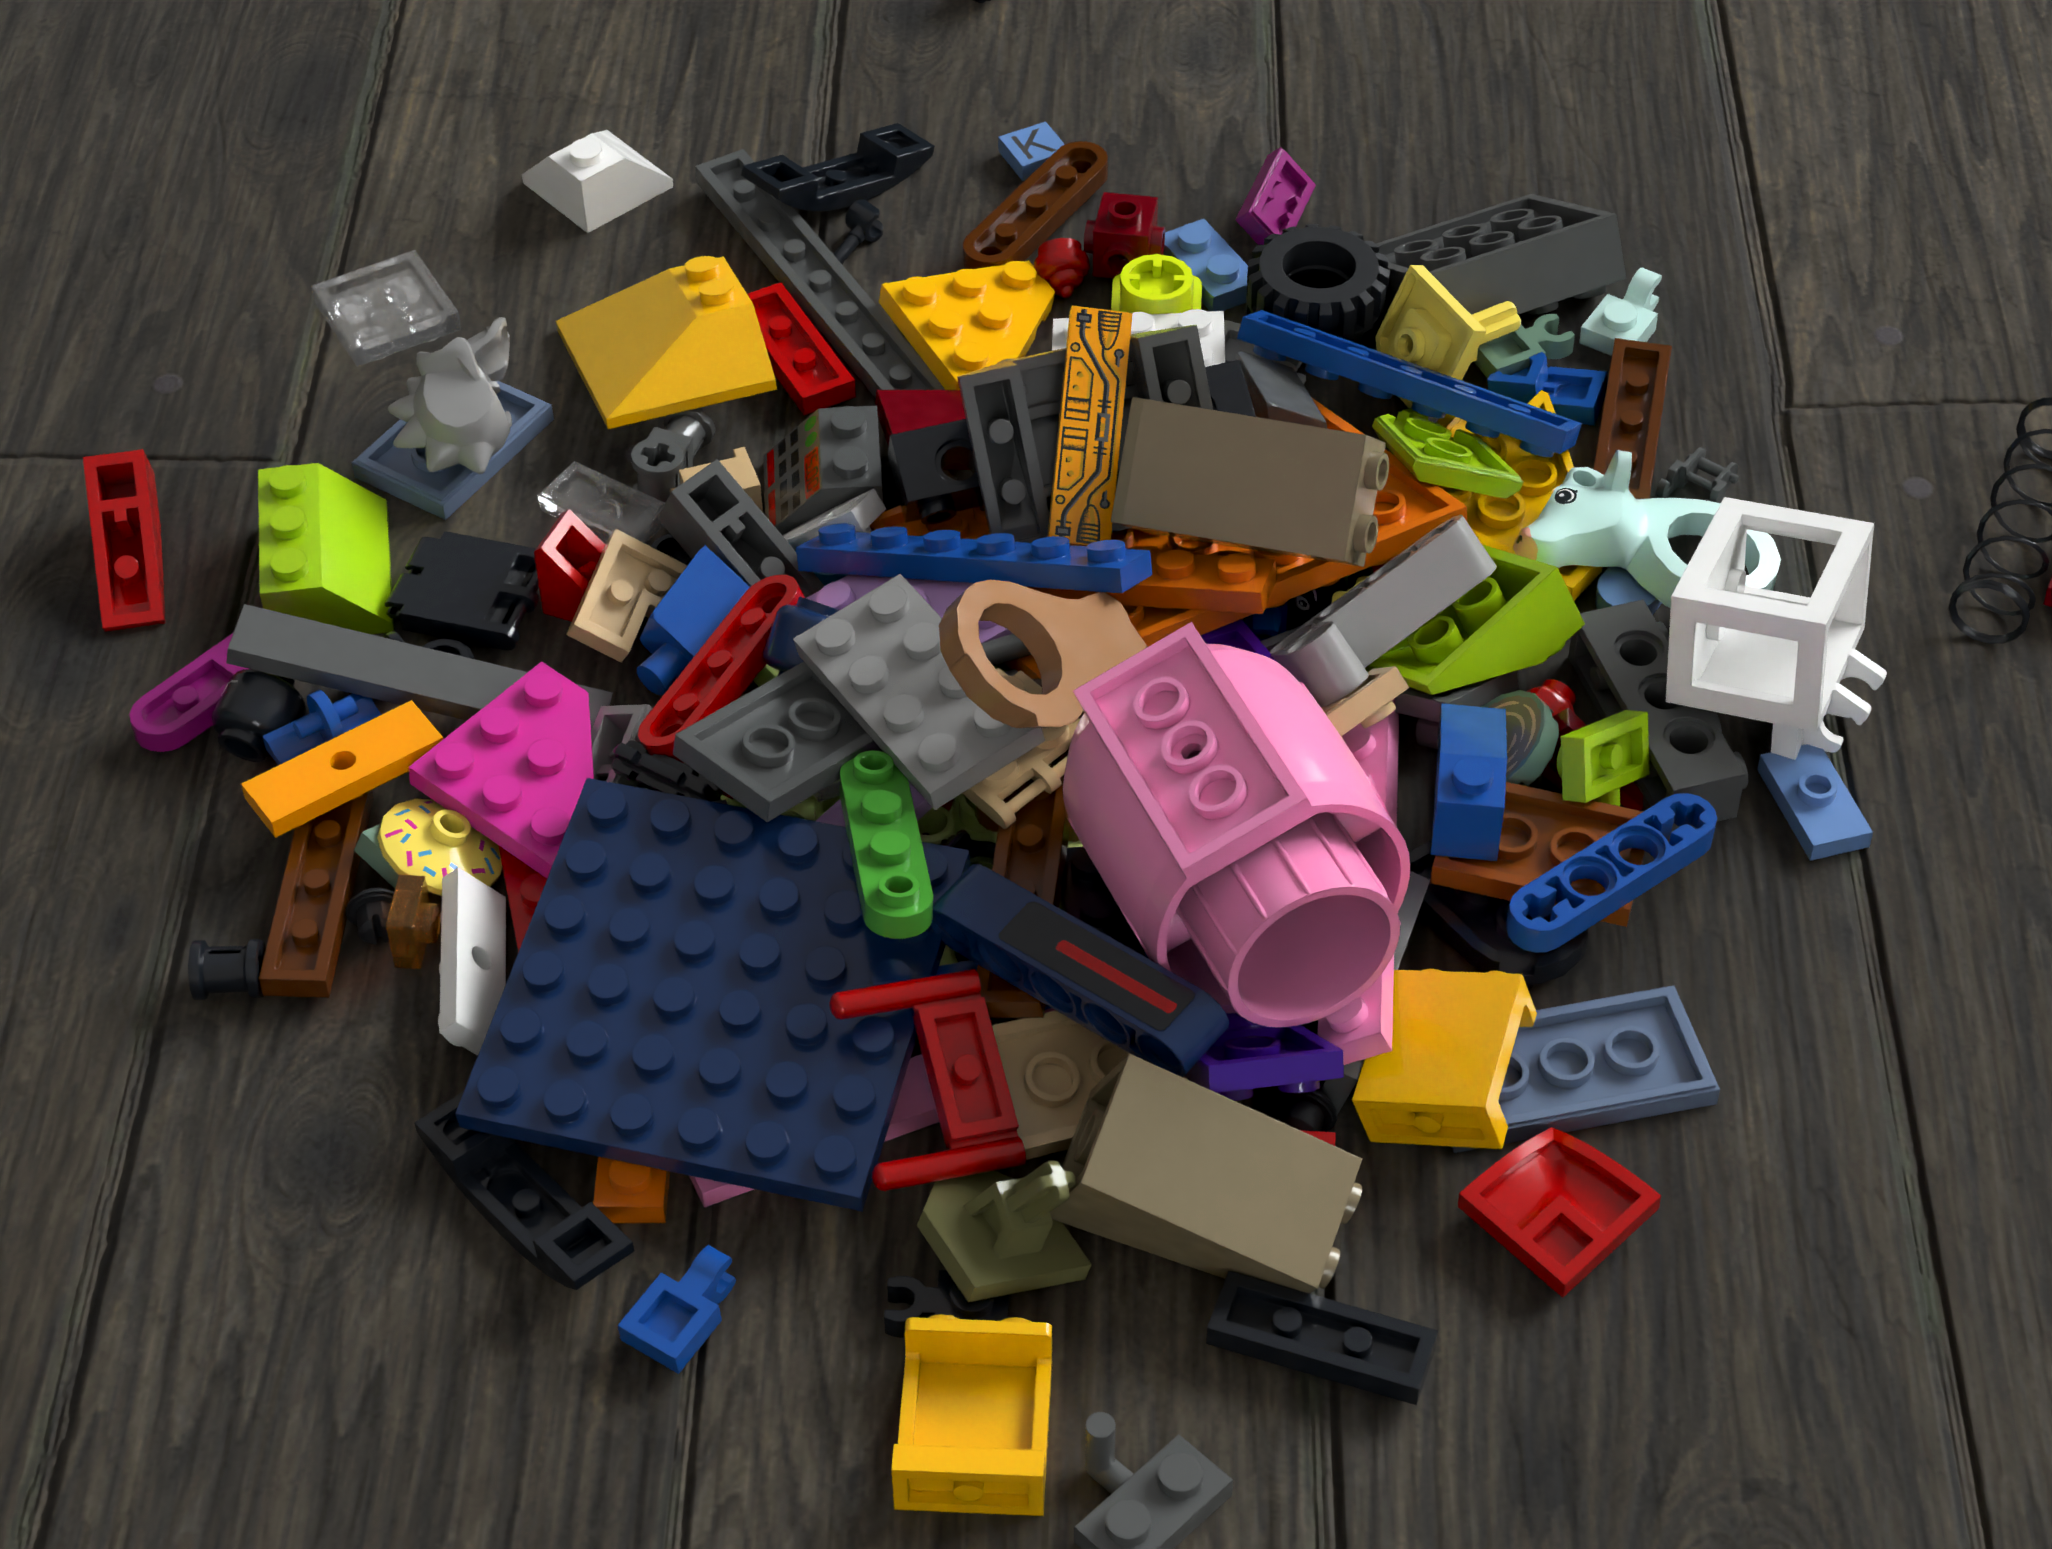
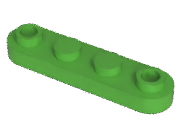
M875 750L865 751L842 765L840 769L839 793L863 919L866 926L880 936L892 939L915 937L925 932L932 923L933 891L909 782L895 766L890 755Z

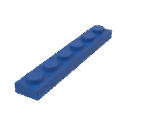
M1264 310L1243 316L1237 339L1253 344V352L1261 357L1275 361H1286V358L1290 357L1306 363L1305 371L1314 376L1328 380H1338L1340 375L1359 382L1358 390L1367 395L1381 399H1391L1393 394L1413 401L1411 408L1420 414L1433 418H1445V415L1449 414L1466 420L1465 428L1473 433L1491 438H1498L1500 433L1521 440V449L1534 455L1553 457L1554 453L1561 454L1576 444L1582 423Z
M840 523L821 527L818 530L819 536L796 547L798 570L807 572L893 578L901 574L904 578L965 583L1000 580L1010 581L1025 587L1124 593L1152 575L1150 550L1126 549L1125 542L1120 540H1101L1090 543L1087 546L1070 545L1068 538L1060 536L1039 538L1031 543L1015 542L1014 535L1009 533L988 534L977 539H961L960 532L956 530H938L929 532L924 536L908 535L907 529L904 527H884L876 529L871 533L856 532L855 525Z

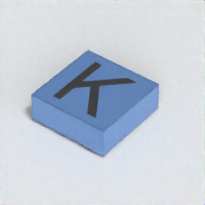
M1047 122L998 136L999 153L1022 181H1025L1054 152L1065 145Z

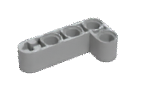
M1461 514L1457 515L1424 535L1280 641L1269 652L1279 664L1307 687L1320 707L1328 706L1354 691L1368 678L1369 674L1365 669L1368 665L1481 583L1495 571L1497 566L1464 516Z

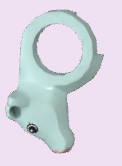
M1616 450L1605 475L1589 467L1571 468L1563 483L1553 491L1539 517L1532 524L1521 529L1513 545L1515 554L1558 568L1569 565L1624 568L1643 588L1665 606L1671 608V595L1688 565L1673 552L1668 539L1679 535L1704 536L1721 503L1685 498L1635 499L1629 491L1632 466L1631 452ZM1747 530L1745 565L1749 575L1746 576L1745 586L1773 591L1781 561L1774 539L1768 533Z

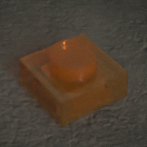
M399 875L386 922L395 968L421 969L427 943H436L439 936L440 907L438 904L430 903L425 876Z

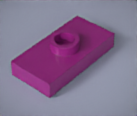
M1280 147L1267 155L1235 220L1258 245H1264V239L1271 234L1281 235L1283 229L1297 226L1316 185L1290 155Z

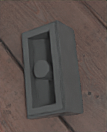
M1236 352V360H1240L1256 417L1327 428L1326 420L1292 367L1246 352Z

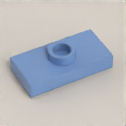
M1808 744L1801 745L1796 760L1771 752L1760 755L1757 770L1810 861L1870 847L1873 831L1824 749Z

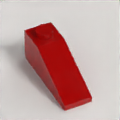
M144 449L83 457L102 629L106 632L164 624L166 622L161 524L155 474Z

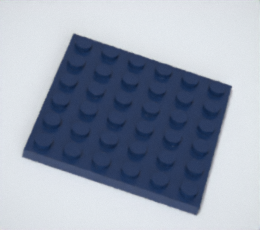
M587 778L455 1113L459 1126L464 1129L863 1212L872 1183V1171L878 1163L917 1039V1032L913 1021L915 1014L913 1008L839 1020L830 1011V998L836 992L937 975L946 946L942 942L944 932L942 931L937 935L929 927L925 932L915 937L892 939L880 936L866 926L863 919L846 827L779 815L766 822L748 808ZM922 842L933 891V904L971 866L969 850Z

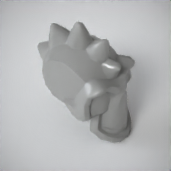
M505 317L494 319L491 326L486 327V330L468 340L456 337L438 351L433 353L420 351L417 353L416 365L421 376L408 378L406 385L409 395L398 399L387 408L390 414L408 422L394 439L393 445L396 448H425L426 468L430 472L460 464L478 474H483L490 458L503 447L510 433V427L512 426L511 414L509 411H504L496 395L501 392L497 381L504 378L509 363L510 338Z

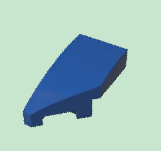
M1543 352L1529 357L1530 367L1512 375L1502 374L1500 371H1497L1488 377V390L1528 404L1543 390L1549 393L1557 415L1582 424L1594 426L1603 405L1608 384L1607 371L1562 367L1548 368L1547 356Z

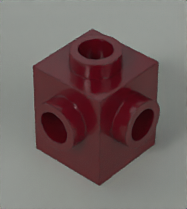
M1103 192L1096 220H1087L1084 233V252L1093 254L1094 277L1114 278L1116 275L1121 274L1123 267L1133 259L1144 255H1163L1165 227L1157 226L1158 197Z

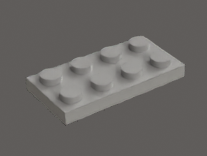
M899 574L793 638L799 657L880 749L892 757L895 766L932 808L936 810L1043 743L1045 738L1042 728H1014L991 718L966 696L950 672L940 650L939 624L942 618L912 585Z

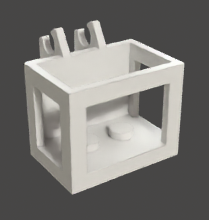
M1724 497L1671 595L1666 702L1773 723L1771 753L1796 760L1801 745L1806 744L1824 749L1826 752H1837L1844 739L1826 728L1823 721L1824 716L1830 714L1846 718L1851 717L1857 725H1862L1871 711V706L1839 684L1840 681L1849 677L1859 678L1868 683L1872 690H1877L1883 684L1887 675L1882 667L1855 650L1865 628L1874 523ZM1747 530L1836 545L1811 598L1745 586L1746 571L1744 568Z

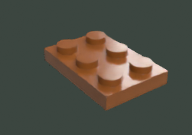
M1506 782L1505 809L1497 861L1435 856L1432 866L1431 883L1511 901L1512 896L1520 888L1644 811L1593 800L1587 803L1563 801L1562 794ZM1628 848L1619 854L1629 863L1643 865L1646 851L1638 848ZM1578 879L1570 884L1575 891L1587 896H1597L1606 891L1600 883L1591 879ZM1634 900L1601 921L1627 927Z

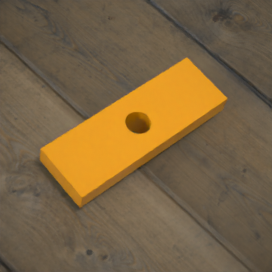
M411 700L241 783L244 797L276 838L409 772L410 765L444 738Z

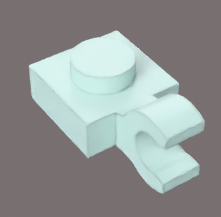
M1640 268L1633 276L1623 299L1607 294L1581 326L1579 343L1612 356L1615 338L1647 342L1656 330L1658 313L1653 312L1659 301V297L1652 293L1660 283L1662 275Z

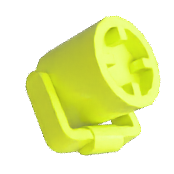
M1161 254L1144 255L1131 260L1123 267L1121 274L1113 278L1111 310L1128 313L1145 312L1148 314L1183 313L1192 309L1201 310L1202 282L1197 276L1192 274L1191 268L1184 261Z

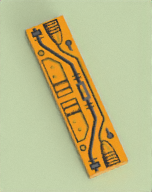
M1073 305L1070 310L1047 537H1066L1069 539L1070 545L1087 546L1096 541L1111 540V517L1116 492L1133 313Z

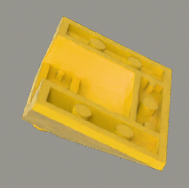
M711 256L695 257L687 261L684 266L667 269L556 320L557 331L608 429L777 390L776 379L753 302L724 256L719 258Z

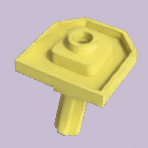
M1410 265L1375 336L1376 349L1385 354L1462 380L1470 364L1477 361L1479 346L1518 330L1521 325V319L1517 314L1516 306L1510 301L1499 303L1471 315L1423 265ZM1399 397L1408 408H1411L1413 401Z

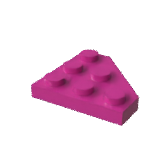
M540 662L410 765V784L445 809L462 814L467 818L471 827L545 878H548L587 778L594 779L589 693L545 663Z

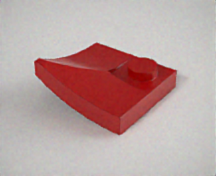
M1551 1127L1509 1152L1459 1193L1457 1207L1563 1298L1659 1209L1661 1195L1639 1177L1601 1151L1565 1132Z

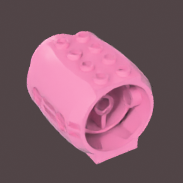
M1190 622L1073 690L1085 713L1072 736L1064 773L1063 798L1066 812L1069 816L1067 819L1150 960L1207 992L1220 1004L1225 1013H1237L1240 1017L1257 1025L1275 1028L1307 1024L1331 1015L1362 995L1380 977L1391 961L1399 941L1401 923L1398 911L1403 903L1410 879L1409 851L1403 836L1391 820L1373 784L1336 728L1302 682H1299L1281 664L1266 656L1232 646L1206 644L1193 623Z

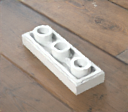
M458 867L442 878V911L440 913L441 962L439 964L440 1014L438 1016L439 1033L451 1044L459 1047L462 1046L478 1055L506 985V897Z

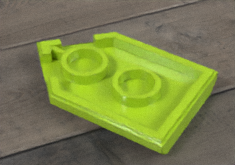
M1412 408L1398 412L1397 418L1386 414L1374 419L1372 427L1380 441L1386 443L1385 446L1420 482L1504 499L1512 496L1522 488L1524 481L1520 479L1521 477L1476 435L1457 429L1454 437H1451L1452 433L1449 429L1429 421L1428 416L1420 414Z

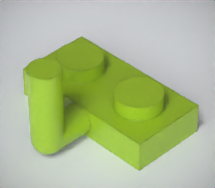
M1623 710L1561 736V747L1557 756V771L1562 778L1563 801L1587 803L1594 799L1597 802L1620 806V787L1650 775L1648 712Z

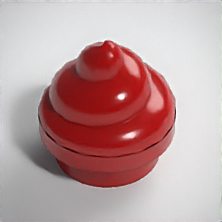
M1057 238L1044 242L1039 246L1038 256L1034 260V268L1037 274L1049 283L1057 296L1069 298L1073 294L1074 289L1082 284L1084 276L1088 274L1090 268L1088 254L1082 251V245L1079 241L1071 238Z

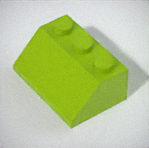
M319 463L258 469L259 584L263 609L367 634L394 631V620L386 614L389 607L384 605L392 591L387 500Z

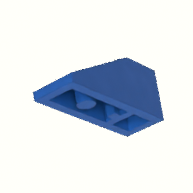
M1441 703L1431 855L1497 861L1505 809L1507 772L1506 709Z

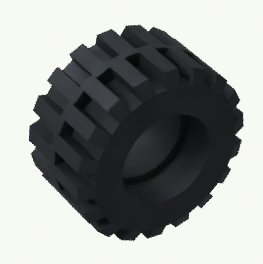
M1306 224L1305 228L1298 229L1293 226L1283 229L1281 235L1271 234L1264 239V245H1257L1252 251V259L1248 262L1245 316L1264 310L1374 349L1376 347L1375 336L1386 316L1390 275L1388 260L1384 254H1379V247L1373 241H1363L1362 234L1355 231H1342V227L1333 225L1318 227V224Z

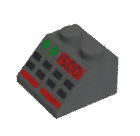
M877 405L819 408L763 455L765 516L782 536L810 519L869 490L875 489L883 502Z

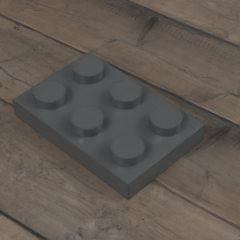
M802 662L675 734L673 755L760 818L769 822L839 780L842 765L856 757L859 753L871 750L883 751L807 664Z

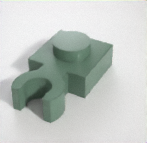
M1546 314L1536 319L1532 327L1525 329L1520 325L1519 329L1481 344L1478 348L1477 361H1474V363L1487 378L1490 374L1500 371L1502 374L1512 375L1530 367L1529 357L1543 352L1548 359H1561L1569 356L1573 352L1575 334L1569 331L1557 335L1559 316L1557 314Z

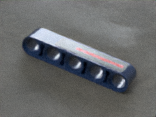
M972 864L933 904V918L930 928L937 935L942 931L944 932L942 942L948 947L1126 1052L1178 1076L1184 1077L1229 1027V1019L1220 1004L1198 986L985 866Z

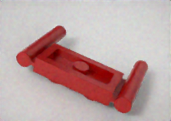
M976 969L834 993L830 998V1011L839 1020L913 1008L914 1010L913 1021L945 1145L950 1150L878 1163L872 1171V1180L876 1188L881 1191L1025 1165L1026 1163L1025 1147L1017 1133L1019 1125L985 997H981L980 994L981 984Z

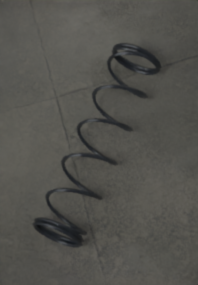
M2052 397L2033 401L2022 410L2016 428L2018 438L2007 449L2004 458L2005 473L1993 485L1990 496L1992 508L1982 517L1978 526V545L1966 556L1963 567L1964 582L1952 593L1948 610L1952 622L1962 633L1974 640L1988 644H2004L2017 639L2024 633L2030 618L2029 611L2034 608L2036 598L2033 590L2025 582L2017 578H2036L2048 569L2049 560L2046 552L2036 543L2052 541V534L2038 539L2023 536L2012 530L2003 521L1998 510L2006 506L2025 504L2044 509L2052 516V509L2050 508L2052 503L2040 502L2027 496L2016 486L2011 477L2012 474L2031 468L2045 469L2052 472L2051 466L2039 461L2028 450L2030 449L2041 457L2052 459V451L2040 447L2030 438L2034 435L2052 434V429H2041L2027 433L2024 424L2026 417L2032 410L2042 406H2052ZM2020 444L2026 456L2036 464L2016 466L2010 470L2009 462L2012 452ZM2007 479L2012 489L2025 500L2006 501L1997 505L1996 497L2000 485ZM1994 514L1999 524L2013 536H2000L1983 541L1985 524ZM2005 540L2025 543L2040 553L2043 560L2042 567L2032 574L2012 573L2000 567L1989 556L1985 546ZM1981 550L1985 559L1998 571L2005 574L1987 573L1970 578L1969 568L1972 558ZM1991 577L2004 578L2018 583L2027 591L2030 597L2028 605L2017 591L2006 584L1980 579ZM1989 588L2002 592L2013 599L2020 610L2011 612L1997 609L1987 604L1977 595L1974 589ZM1970 591L1971 595L1987 609L2003 615H2022L2021 625L2013 632L2004 635H1988L1977 632L1966 625L1959 617L1956 608L1957 599L1964 592Z

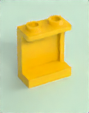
M1423 969L1421 971L1394 970L1392 1051L1364 1059L1352 1098V1102L1370 1142L1487 1149L1503 1148L1508 1125L1498 1102L1518 1028L1533 1027L1537 1015L1522 974H1511L1502 971L1480 973L1449 972L1437 969Z
M944 1314L933 1315L928 1318H907L904 1333L905 1367L898 1444H894L891 1469L894 1510L1044 1516L1052 1378V1325L1049 1323L1032 1322L1018 1317L1006 1318L1001 1321L959 1319Z

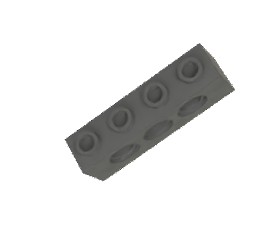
M1644 599L1580 613L1585 625L1571 637L1568 659L1601 718H1607L1623 710L1648 712L1650 775L1636 781L1650 806L1652 807L1671 795L1689 793L1707 800L1716 811L1717 821L1737 817L1742 789H1745L1748 785V772L1745 761L1739 752L1731 750L1722 734L1721 723L1716 712L1666 702L1669 633L1664 623L1661 621L1656 622ZM1673 823L1672 831L1679 828V826Z

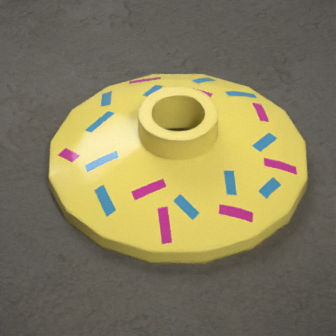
M413 799L398 803L381 820L377 839L382 856L399 876L419 889L442 896V878L458 867L489 887L501 875L502 863L498 844L471 827L467 818L453 810H447L434 800Z

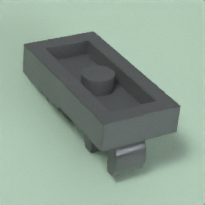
M1518 670L1434 695L1409 687L1395 698V713L1418 717L1416 726L1418 745L1438 749L1441 703L1481 707L1501 694L1518 690Z

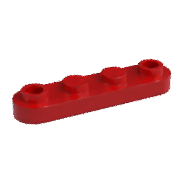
M783 574L770 576L758 581L744 593L639 726L638 738L643 747L648 751V754L667 755L682 762L673 755L675 734L737 700L743 694L757 674L766 666L762 656L763 649L777 611L784 605H796L799 597L805 598L794 577Z

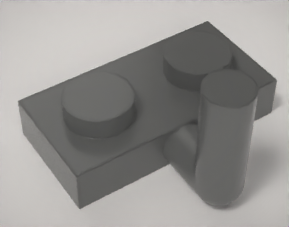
M1105 1412L1093 1413L1087 1418L1085 1424V1468L1088 1475L1111 1495L1074 1527V1543L1081 1549H1174L1232 1496L1233 1479L1179 1434L1133 1474L1115 1458L1116 1423L1114 1418Z

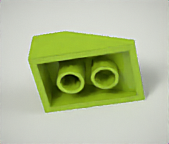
M1483 545L1497 566L1495 571L1365 669L1369 672L1376 668L1396 666L1409 687L1434 695L1541 664L1550 656L1558 653L1565 646L1566 641L1583 627L1585 623L1558 567Z

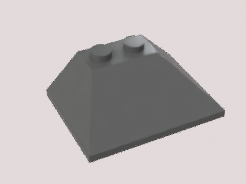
M1197 325L1130 335L1117 482L1132 397L1213 410ZM1066 348L1004 361L957 376L989 534L1009 533L1014 535L1015 542L1031 543L1048 535ZM1112 523V532L1130 529V527Z

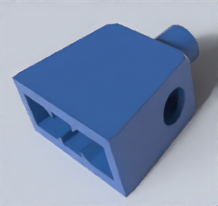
M706 545L698 551L654 609L640 636L642 645L652 655L637 667V675L648 690L659 696L665 694L744 593L750 588Z

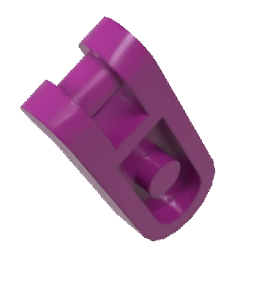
M233 633L147 692L133 704L129 713L130 723L135 740L141 747L157 752L172 751L187 744L213 725L212 713L229 679L237 671L248 669L226 663L227 650Z

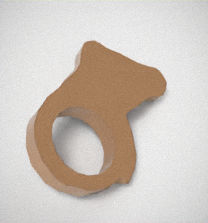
M985 580L974 583L946 609L939 624L941 653L950 672L966 696L991 718L1014 728H1057L1076 722L1083 713V709L1073 690L1148 647L1132 625L1121 602L1106 592H1098L1081 599H1066L1010 581ZM979 621H991L1005 627L1024 643L1034 657L1040 671L1042 681L1041 694H1030L1016 688L997 672L986 657L980 642Z

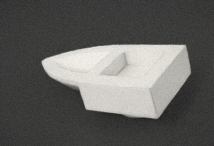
M872 489L810 519L784 534L783 537L796 550L797 546L819 536L818 530L827 525L853 524L855 525L856 532L871 533L870 525L886 508L875 489Z

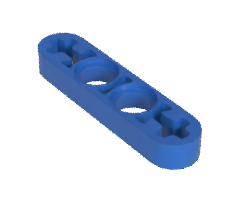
M1678 793L1666 797L1523 886L1512 896L1509 904L1506 923L1509 938L1523 950L1535 953L1554 950L1697 860L1711 848L1717 822L1714 807L1702 797L1689 793ZM1673 823L1679 826V828L1675 829L1674 831H1672ZM1628 848H1638L1651 854L1654 861L1646 865H1636L1624 860L1619 853ZM1578 879H1591L1600 883L1606 891L1597 896H1587L1575 891L1570 884ZM1551 914L1550 922H1547L1545 919H1543L1547 915ZM1529 915V916H1531L1533 919H1532V920H1529V919L1526 918V916Z

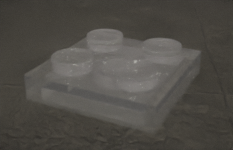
M415 250L311 286L314 303L357 367L461 330L458 310Z

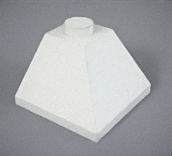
M608 130L592 133L573 142L571 145L546 157L522 174L523 183L587 233L673 188V179Z

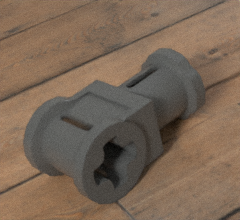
M702 408L665 416L664 429L654 427L647 439L633 447L631 463L633 469L637 472V483L632 489V502L639 512L659 517L670 495V488L680 486L679 470L693 467V459L699 449L709 445L713 440L716 431L714 422Z

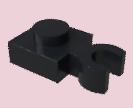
M939 1270L938 1287H925L919 1280L910 1276L888 1278V1302L911 1305V1307L905 1310H885V1333L893 1337H905V1322L910 1317L928 1318L933 1315L944 1314L968 1320L1001 1321L1009 1318L1011 1294L968 1302L947 1270Z

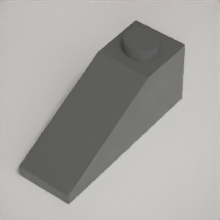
M718 459L671 491L658 520L691 559L706 545L750 587L764 578L781 574L794 577L805 598L824 587V584L813 572L798 570L796 551Z

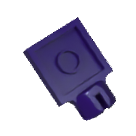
M1226 1013L1229 1019L1228 1029L1184 1076L1189 1081L1234 1101L1251 1098L1254 1088L1277 1086L1278 1090L1288 1093L1312 1092L1320 1088L1321 1080L1344 1078L1343 1050L1301 1025L1278 1028L1266 1027L1252 1023L1240 1017L1237 1013Z

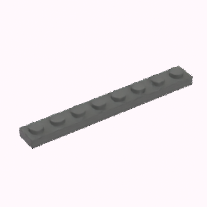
M744 149L695 166L697 184L779 283L782 282L803 312L875 398L877 390H945L915 349L792 206L779 201L741 176L742 166L754 162Z

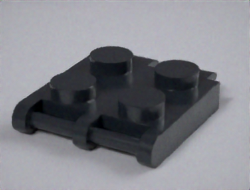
M444 531L440 539L422 537L405 566L406 570H410L409 573L400 575L384 604L386 607H389L386 614L392 619L401 620L402 630L454 639L501 650H513L520 638L517 629L524 615L533 612L539 602V595L536 593L539 588L534 556L536 548Z

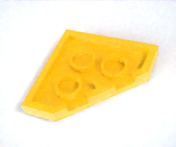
M1030 260L1011 261L1004 265L978 269H961L953 273L928 277H910L902 281L881 284L879 304L944 389L960 390L957 376L995 365L1005 359L1025 357L1035 339L1037 328L1041 321L1046 320L1052 309L1055 291L1044 278L1037 274Z

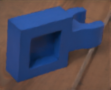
M707 1245L697 1255L679 1282L660 1273L617 1325L621 1341L679 1374L722 1321L720 1308L717 1304L727 1297L736 1283L735 1277L725 1272L731 1265L732 1258Z

